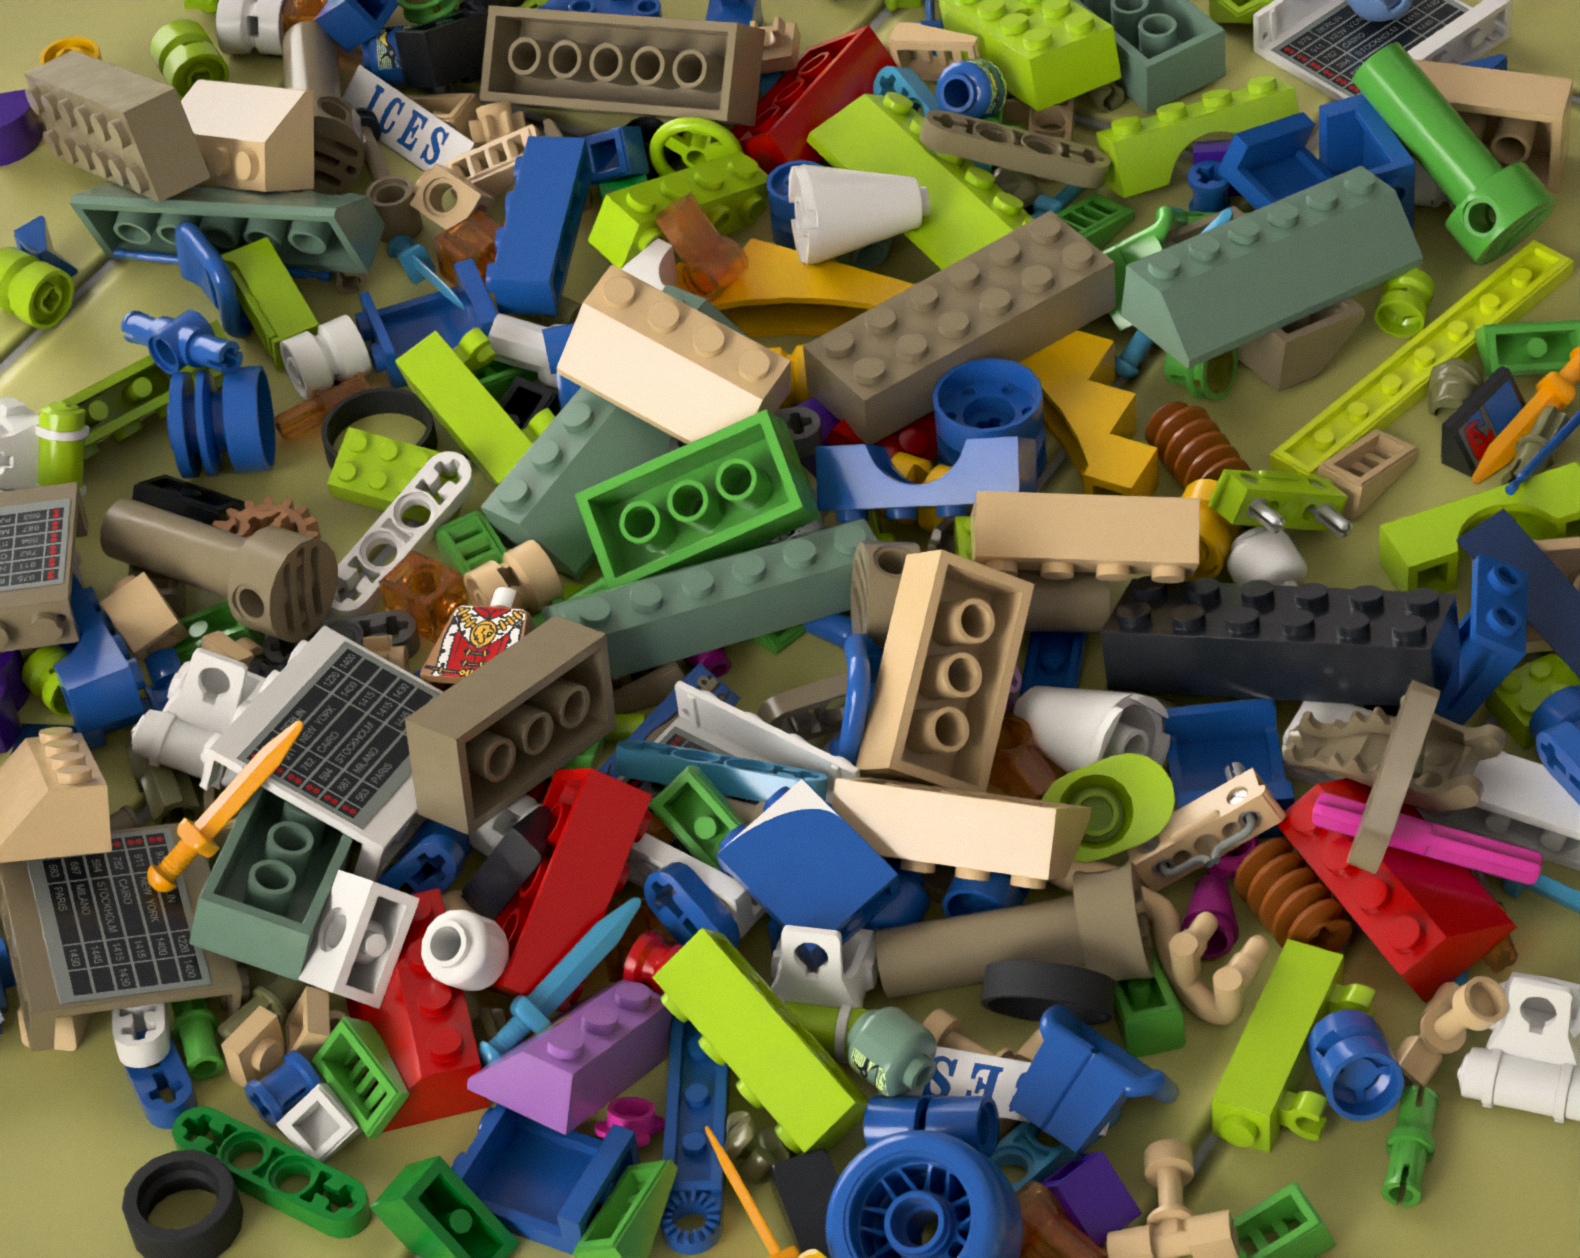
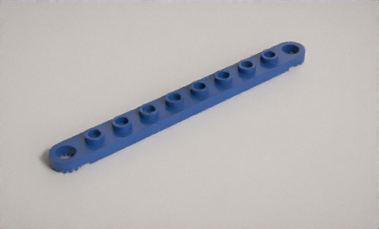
M672 1014L663 1160L672 1159L678 1170L660 1222L663 1240L670 1249L680 1254L695 1255L711 1249L719 1241L723 1229L725 1172L706 1134L705 1126L711 1129L724 1149L726 1142L725 1129L729 1112L731 1068L727 1063L724 1066H720L714 1062L698 1044L702 1034L689 1020L684 1023ZM687 1215H700L707 1220L704 1223L705 1227L700 1226L699 1232L693 1229L692 1234H689V1230H685V1233H682V1229H676L675 1224L679 1219Z

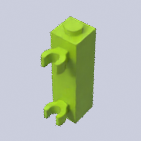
M476 327L462 337L458 346L451 349L435 330L396 359L395 362L407 385L496 489L554 420L555 415L549 408H546L537 413L531 419L528 426L521 431L471 372L474 369L487 366L497 357L496 352L489 345L491 342L479 327Z
M1287 939L1212 1097L1213 1136L1225 1139L1237 1147H1251L1267 1153L1271 1152L1282 1126L1288 1127L1293 1133L1302 1138L1319 1141L1327 1123V1118L1322 1116L1327 1105V1098L1310 1091L1298 1092L1310 1067L1306 1052L1308 1036L1320 1020L1329 1014L1341 1010H1358L1370 1015L1373 1019L1375 1016V1010L1370 1008L1376 996L1374 989L1362 984L1343 986L1344 955Z

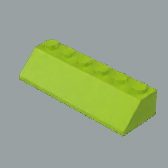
M887 92L885 96L863 94L811 131L806 140L834 168L911 176L917 179L919 186H926L930 201L929 216H922L920 227L903 234L941 270L1034 220L1023 209V202L1020 199L1005 193L994 183L995 177L990 172L977 167L969 159L940 153L926 147L919 138L925 118L912 108L913 102L899 93Z

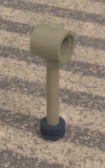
M355 108L361 119L365 154L364 162L373 182L368 187L366 196L370 198L385 223L380 240L389 243L393 237L398 235H405L413 239L423 228L420 212L409 205L416 195L413 192V183L406 177L390 175L377 144L382 130L375 113L367 108Z

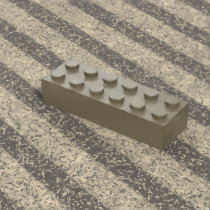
M489 5L479 101L489 103L510 102L512 107L633 117L647 116L669 120L681 117H701L719 124L755 127L765 29L734 22Z
M75 50L24 73L29 88L25 89L26 98L32 110L37 115L41 114L47 128V131L43 132V138L47 148L55 158L59 157V159L71 165H75L159 203L211 178L175 87Z
M1049 211L804 345L803 353L808 393L840 421L845 419L857 437L865 444L873 445L934 410L932 393L938 380L953 367L970 360L999 358L1019 363L1115 309V262L1055 213Z

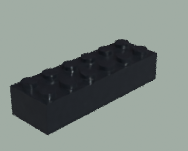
M1152 575L1130 581L1101 630L1107 689L1119 691L1400 707V699L1406 694L1412 680L1440 690L1439 702L1461 653L1456 594L1438 593L1430 588H1417L1410 591H1388L1372 585L1345 589L1327 588V586L1320 583L1281 586L1273 585L1263 580L1250 581L1245 584L1219 583L1212 578H1199L1179 583H1158L1152 581Z

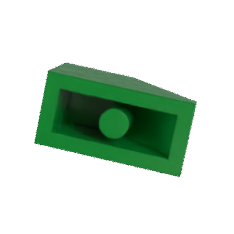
M441 1156L406 1165L369 1207L409 1251L422 1258H508L520 1244Z

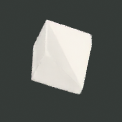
M322 1083L313 1088L276 1124L299 1151L323 1163L363 1132L328 1084Z

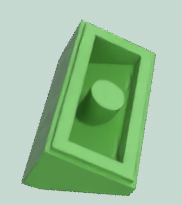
M1580 320L1491 324L1477 328L1475 330V340L1485 376L1490 377L1501 366L1509 368L1512 376L1548 374L1553 371L1559 373L1571 360L1570 352L1580 346Z

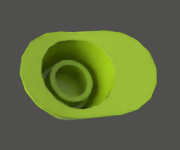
M1125 753L1110 756L1067 773L1052 783L1042 800L1092 807L1090 821L1074 857L1076 861L1089 862L1101 860L1143 844L1161 833L1172 818L1175 794L1173 782L1160 764L1148 756Z

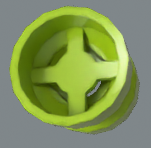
M1414 268L1384 282L1382 296L1374 312V320L1377 326L1384 333L1398 338L1414 337L1422 331L1427 319V309L1432 303L1435 293V285L1432 278L1424 271Z
M59 645L43 646L32 653L25 662L21 673L22 682L34 695L41 697L44 704L55 715L62 718L71 717L53 666L67 657L69 653Z

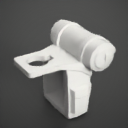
M197 648L192 655L191 661L185 662L180 667L178 673H175L167 694L169 701L163 711L150 709L146 714L142 715L137 725L133 727L131 731L132 753L148 758L150 765L159 767L162 764L202 778L205 763L200 760V756L208 739L217 731L223 734L227 730L238 707L245 700L252 703L257 698L266 678L249 672L247 665L203 648ZM227 768L224 778L221 781L216 780L211 787L219 790L222 786L228 787L238 776V773Z
M1512 972L1508 981L1499 983L1508 1000L1506 1014L1502 1019L1489 1027L1493 1032L1486 1048L1472 1047L1470 1052L1465 1055L1458 1069L1457 1078L1459 1079L1461 1096L1463 1098L1480 1100L1482 1107L1493 1108L1494 1105L1552 1116L1555 1122L1563 1124L1566 1119L1580 1122V984L1550 977Z

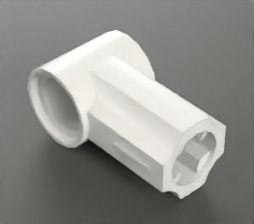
M499 313L495 317L488 335V339L491 342L489 345L497 354L494 360L536 372L540 381L546 385L558 388L555 374L551 375L542 329L566 324L544 327Z

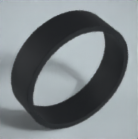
M381 387L367 389L348 396L330 410L322 425L321 434L329 467L332 470L339 453L333 448V445L340 433L354 422L377 414H402L420 421L425 425L426 431L415 445L436 451L438 441L432 413L416 394L404 389Z
M999 961L990 963L985 967L981 1004L993 1012L1034 1022H1040L1043 1013L1050 1006L1055 1004L1064 1005L1087 1025H1098L1112 1020L1116 982L1105 974L1071 965L1041 961Z

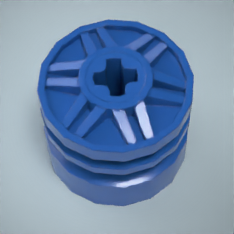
M985 358L970 360L953 367L938 380L932 393L939 464L953 467L961 455L966 439L1019 436L1036 439L1037 479L1041 477L1047 463L1041 381L1031 369L1012 360Z
M263 366L240 367L232 374H224L222 392H218L214 378L209 370H199L195 384L190 372L173 373L170 380L169 403L167 406V426L171 448L174 451L178 471L182 478H199L202 463L208 476H219L222 469L224 452H228L230 462L236 474L273 471L276 454L275 419L271 389Z

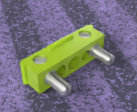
M1224 469L1208 503L1210 509L1216 510L1232 525L1265 527L1272 534H1278L1284 528L1332 531L1339 538L1344 539L1351 534L1349 530H1353V524L1341 515L1348 496L1333 485L1332 480L1325 477L1298 475L1295 472L1261 470L1256 472Z

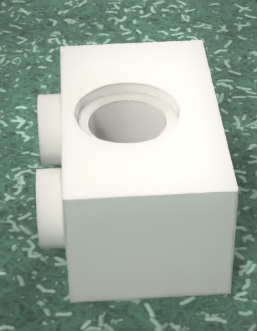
M338 870L298 980L380 1009L420 898Z

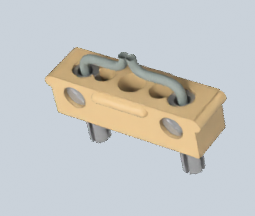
M1233 762L1234 771H1232V768L1227 765L1225 775L1228 782L1173 812L1172 818L1162 832L1152 839L1127 849L1129 860L1126 863H1134L1142 886L1157 892L1195 870L1201 869L1204 866L1210 868L1213 864L1220 862V857L1282 822L1286 817V813L1253 767L1245 771L1241 763Z

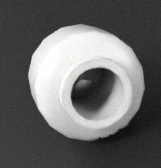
M1255 527L1240 535L1230 547L1231 554L1227 560V570L1234 583L1245 584L1250 581L1263 580L1273 585L1300 586L1307 577L1308 570L1305 560L1290 537L1283 531L1278 534H1272L1265 527Z
M449 910L437 916L427 927L422 940L421 956L425 969L435 980L464 991H479L493 985L503 974L509 959V944L505 932L495 921L467 910Z

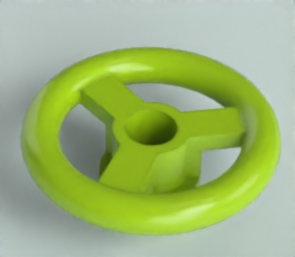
M681 117L666 122L654 133L649 147L651 163L660 177L676 172L665 159L664 146L681 155L683 162L688 167L739 151L744 153L737 138L727 128L717 122L701 117ZM684 132L682 137L677 135V133Z

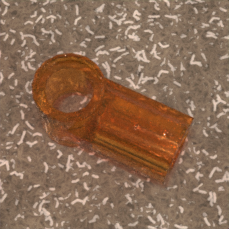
M692 193L680 197L656 215V223L685 264L682 270L683 281L693 294L703 297L708 301H714L747 270L749 264L744 250L731 238L719 235Z
M1004 715L989 782L993 786L1001 788L1007 796L1042 800L1049 787L1058 778L1033 744L1032 730L1029 723L1016 715Z
M1032 1180L1016 1192L1022 1211L1024 1227L1023 1243L1019 1258H1108V1253L1066 1219L1060 1202L1047 1187Z

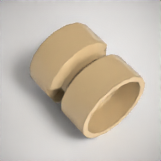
M528 540L505 552L501 564L490 560L464 575L465 588L473 606L489 607L494 591L501 587L511 588L521 593L525 598L523 609L533 614L541 612L543 607L550 606V601L558 596L562 599L564 598L563 587L554 565L545 551L534 540Z

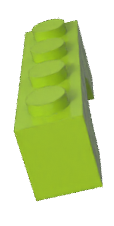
M1273 75L1258 76L1248 80L1247 87L1238 90L1216 89L1204 93L1201 101L1192 104L1170 103L1160 106L1156 109L1157 114L1140 119L1138 116H1128L1113 121L1111 123L1112 128L1096 132L1099 149L1107 154L1111 160L1106 176L1107 188L1121 197L1127 198L1170 185L1176 160L1186 146L1196 138L1207 133L1219 131L1230 132L1235 135L1236 133L1298 114L1299 109L1295 87L1277 79Z
M1573 462L1530 476L1525 483L1520 484L1519 489L1514 495H1508L1505 492V487L1508 484L1500 485L1493 489L1456 501H1450L1441 506L1380 525V566L1397 591L1430 588L1438 593H1447L1456 590L1458 568L1461 562L1469 555L1456 539L1502 509L1507 511L1532 540L1580 536L1579 464Z

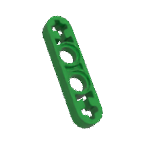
M201 1106L188 1109L176 1118L172 1126V1136L177 1151L198 1150L216 1156L229 1167L237 1190L328 1236L350 1238L362 1232L371 1220L372 1210L369 1208L368 1194L360 1181L214 1108ZM211 1132L213 1141L204 1136ZM193 1135L198 1136L197 1138L194 1139L193 1142L191 1141L190 1138H191ZM246 1151H256L263 1155L257 1165L248 1169H239L232 1165L234 1159ZM302 1174L311 1179L309 1184L298 1192L288 1193L279 1189L282 1181L292 1175ZM352 1202L354 1207L351 1209L346 1208ZM330 1203L341 1208L333 1213Z

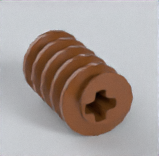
M1181 401L1168 402L1155 412L1147 424L1145 440L1150 446L1158 448L1159 459L1165 464L1170 474L1175 477V480L1184 491L1188 484L1196 480L1212 479L1219 481L1224 469L1251 471L1246 461L1241 459L1235 447L1230 446L1231 443L1225 434L1220 433L1221 430L1217 424L1211 420L1207 411L1202 407L1188 406L1187 403Z
M1277 837L1255 847L1244 858L1235 875L1234 887L1243 902L1247 903L1252 913L1260 918V922L1268 932L1272 933L1273 938L1281 948L1284 947L1287 939L1337 953L1347 942L1353 930L1351 923L1343 919L1344 908L1337 899L1331 898V892L1325 884L1318 883L1319 878L1312 869L1305 868V861L1299 854L1293 853V847L1287 839Z

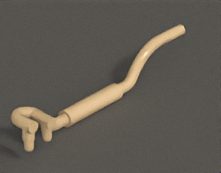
M1102 859L1089 862L1073 860L1066 878L1046 881L1073 893L1074 872L1108 871L1118 867ZM1141 885L1148 921L1152 923L1158 958L1173 991L1195 1015L1212 1025H1229L1238 1020L1245 1006L1244 993L1259 973V966L1269 953L1270 944L1268 940L1260 935L1249 938L1241 951L1234 954L1227 966L1218 969L1214 973L1213 991L1201 980L1199 972L1201 970L1200 958L1207 949L1208 941L1217 930V918L1210 912H1202L1197 915L1188 929L1181 932V918L1173 903L1160 893Z

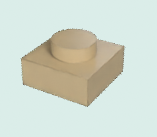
M259 1006L221 1044L231 1080L242 1087H245L253 1079L259 1081L265 1074L272 1072L286 1053V1045L278 1016L262 1006Z

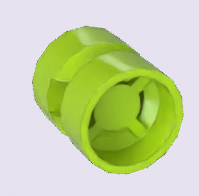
M178 19L164 25L153 37L150 47L152 60L160 73L165 77L167 84L176 88L180 100L183 99L197 80L206 79L228 82L229 71L227 64L199 23L190 19Z
M4 247L1 249L0 310L9 315H16L21 321L40 330L56 326L66 316L72 304L74 283L71 276L65 271L47 262L40 261L15 247Z

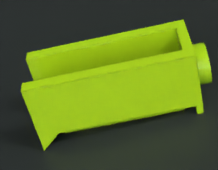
M265 237L221 256L232 275L238 302L268 354L274 358V367L278 371L285 368L279 348L280 342L305 331L316 336L319 323L269 238Z

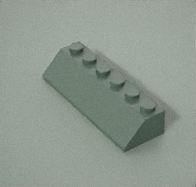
M1359 166L1126 266L1121 316L1187 369H1190L1422 266L1423 255L1396 190L1363 166Z
M107 183L74 194L70 200V205L109 259L137 260L131 257H114L113 251L115 248H123L135 252L141 250L177 255L175 229L181 222L189 221L200 228L220 255L268 237L285 267L317 271L369 273L385 227V223L370 198L357 193L333 195L319 194L314 191H302L301 193L232 190L223 186H217L213 189L191 187L159 203L118 184Z
M670 284L663 288L662 291L748 337L707 299ZM580 387L482 504L481 509L504 547L512 549L528 540H534L548 555L557 571L579 580L596 560L597 556L575 494L671 452V435L589 390Z
M865 518L841 522L542 608V615L545 621L557 615L606 633L611 679H615L851 610V575L857 545L861 541L878 542Z

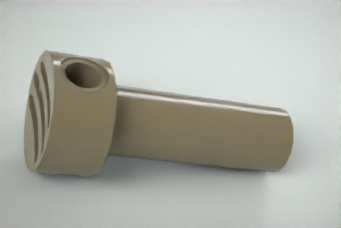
M303 21L291 26L284 35L282 42L284 88L314 91V189L290 191L293 193L314 191L319 194L334 195L348 188L361 173L365 160L361 119L353 106L341 98L338 43L316 21Z
M130 498L118 500L110 507L100 529L101 547L108 557L228 599L231 615L241 626L284 641L298 642L308 638L319 628L331 609L337 590L338 566L335 553L324 541L275 525L261 528L250 538H246Z
M861 541L857 545L851 575L852 634L863 633L869 635L876 642L879 649H884L906 556L907 554L921 553L920 547L916 542ZM1018 570V575L1015 577L1035 584L1024 632L1101 633L1110 615L1109 581L1096 579V573L1074 572L1073 578L1053 580L1042 578L1040 571Z
M1128 862L1122 867L1108 871L1074 872V896L876 930L877 964L886 997L893 999L982 984L984 982L986 965L1012 960L1041 961L1076 967L1086 966L1089 970L1111 977L1115 982L1128 979H1153L1154 958L1144 896L1134 863Z

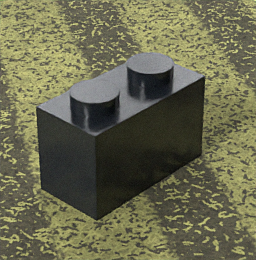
M462 10L394 32L405 87L425 88L427 95H435L453 90V82L459 80L462 83L481 81L488 10Z

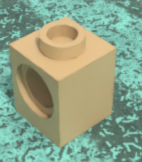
M435 163L432 169H427L417 180L413 189L416 195L409 205L454 236L471 241L496 202V199L452 169ZM453 187L457 193V202L450 211L445 212L442 207V196L448 189Z
M142 572L137 577L131 575L121 579L110 588L109 596L99 602L134 654L144 664V659L151 653L161 649L172 648L190 636L161 591L145 572Z

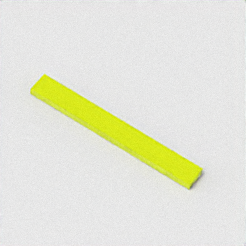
M1532 240L1271 452L1270 468L1275 471L1316 476L1320 464L1374 429L1385 430L1428 394L1427 387L1430 373L1434 366L1453 358L1462 359L1466 362L1479 352L1475 340V330L1483 325L1516 322L1573 275L1574 260L1536 240Z

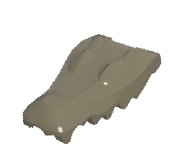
M1375 707L1370 716H1364L1359 711H1353L1349 722L1345 723L1335 719L1332 723H1322L1314 718L1312 712L1306 711L1303 713L1300 723L1289 731L1287 742L1285 745H1282V758L1294 768L1329 772L1372 787L1396 717L1390 718L1382 708ZM1434 713L1428 728L1427 739L1425 740L1423 773L1419 778H1411L1403 803L1428 810H1460L1476 806L1482 797L1484 786L1478 778L1472 775L1479 761L1497 757L1501 753L1506 743L1505 731L1498 726L1489 724L1475 728L1463 726Z

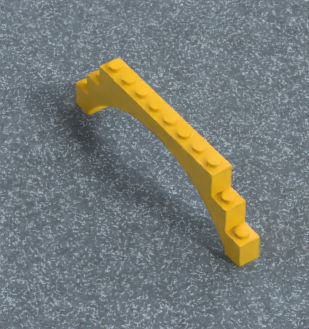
M751 238L724 274L679 262L676 266L678 284L675 287L707 299L750 338L782 335L822 336L915 284L832 260H826L815 265H805V263H801L797 250ZM1076 330L1019 362V364L1031 369L1041 381L1044 426L1064 448L1079 473L1083 483V494L1152 497L1159 486L1158 448L1132 440L1137 432L1136 393L1111 386L1116 379L1114 340Z

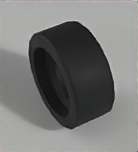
M179 1150L155 1157L134 1173L124 1189L122 1210L135 1248L145 1258H217L231 1247L241 1230L243 1207L229 1167L214 1155L198 1150ZM201 1189L217 1196L218 1202L211 1213L200 1222L183 1229H162L149 1223L148 1217L154 1207L171 1194L182 1190Z

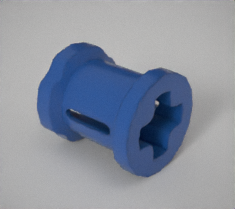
M1201 161L1193 165L1188 171V184L1193 189V199L1189 203V211L1220 212L1232 207L1230 199L1227 197V189L1231 184L1217 171L1221 164L1220 161Z
M295 1050L284 1055V1063L262 1080L257 1081L253 1079L244 1087L245 1094L252 1107L273 1128L277 1126L276 1124L284 1117L285 1113L295 1107L319 1083H322L311 1064Z

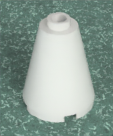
M806 164L792 166L790 169L789 203H795L796 218L791 219V226L799 260L801 263H805V265H815L918 228L922 224V216H929L930 213L928 190L926 186H919L915 177Z
M1034 686L1027 690L1014 706L1013 718L1016 733L1067 773L1110 756L1125 753L1148 756L1164 767L1170 747V735L1162 732L1161 716L1167 719L1169 717L1167 710L1155 698L1138 693Z

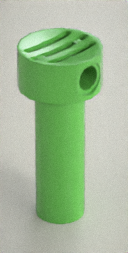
M1399 42L1391 43L1380 49L1356 71L1352 82L1456 207L1446 220L1445 228L1477 266L1493 262L1509 252L1533 233L1556 207L1557 200L1526 162L1519 161L1503 168Z

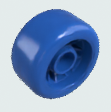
M931 1130L897 1132L875 1141L858 1153L843 1170L834 1186L828 1203L825 1225L826 1242L830 1258H1019L1024 1228L1018 1197L1003 1171L985 1154L961 1139ZM938 1219L935 1235L928 1243L923 1245L922 1233L925 1226L930 1221Z

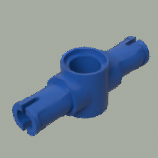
M133 310L128 312L121 322L122 332L127 333L124 335L125 340L148 347L152 359L168 374L179 372L186 366L194 368L207 366L224 374H232L240 368L243 362V354L238 351L240 349L239 344L235 341L215 337L211 325L195 310H187L177 318L169 316L155 318L141 311Z

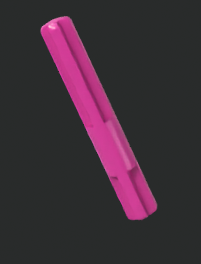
M1326 792L1320 793L1314 804L1312 823L1316 827L1355 837L1366 803ZM1399 813L1388 847L1526 885L1535 884L1542 868V854L1539 851Z

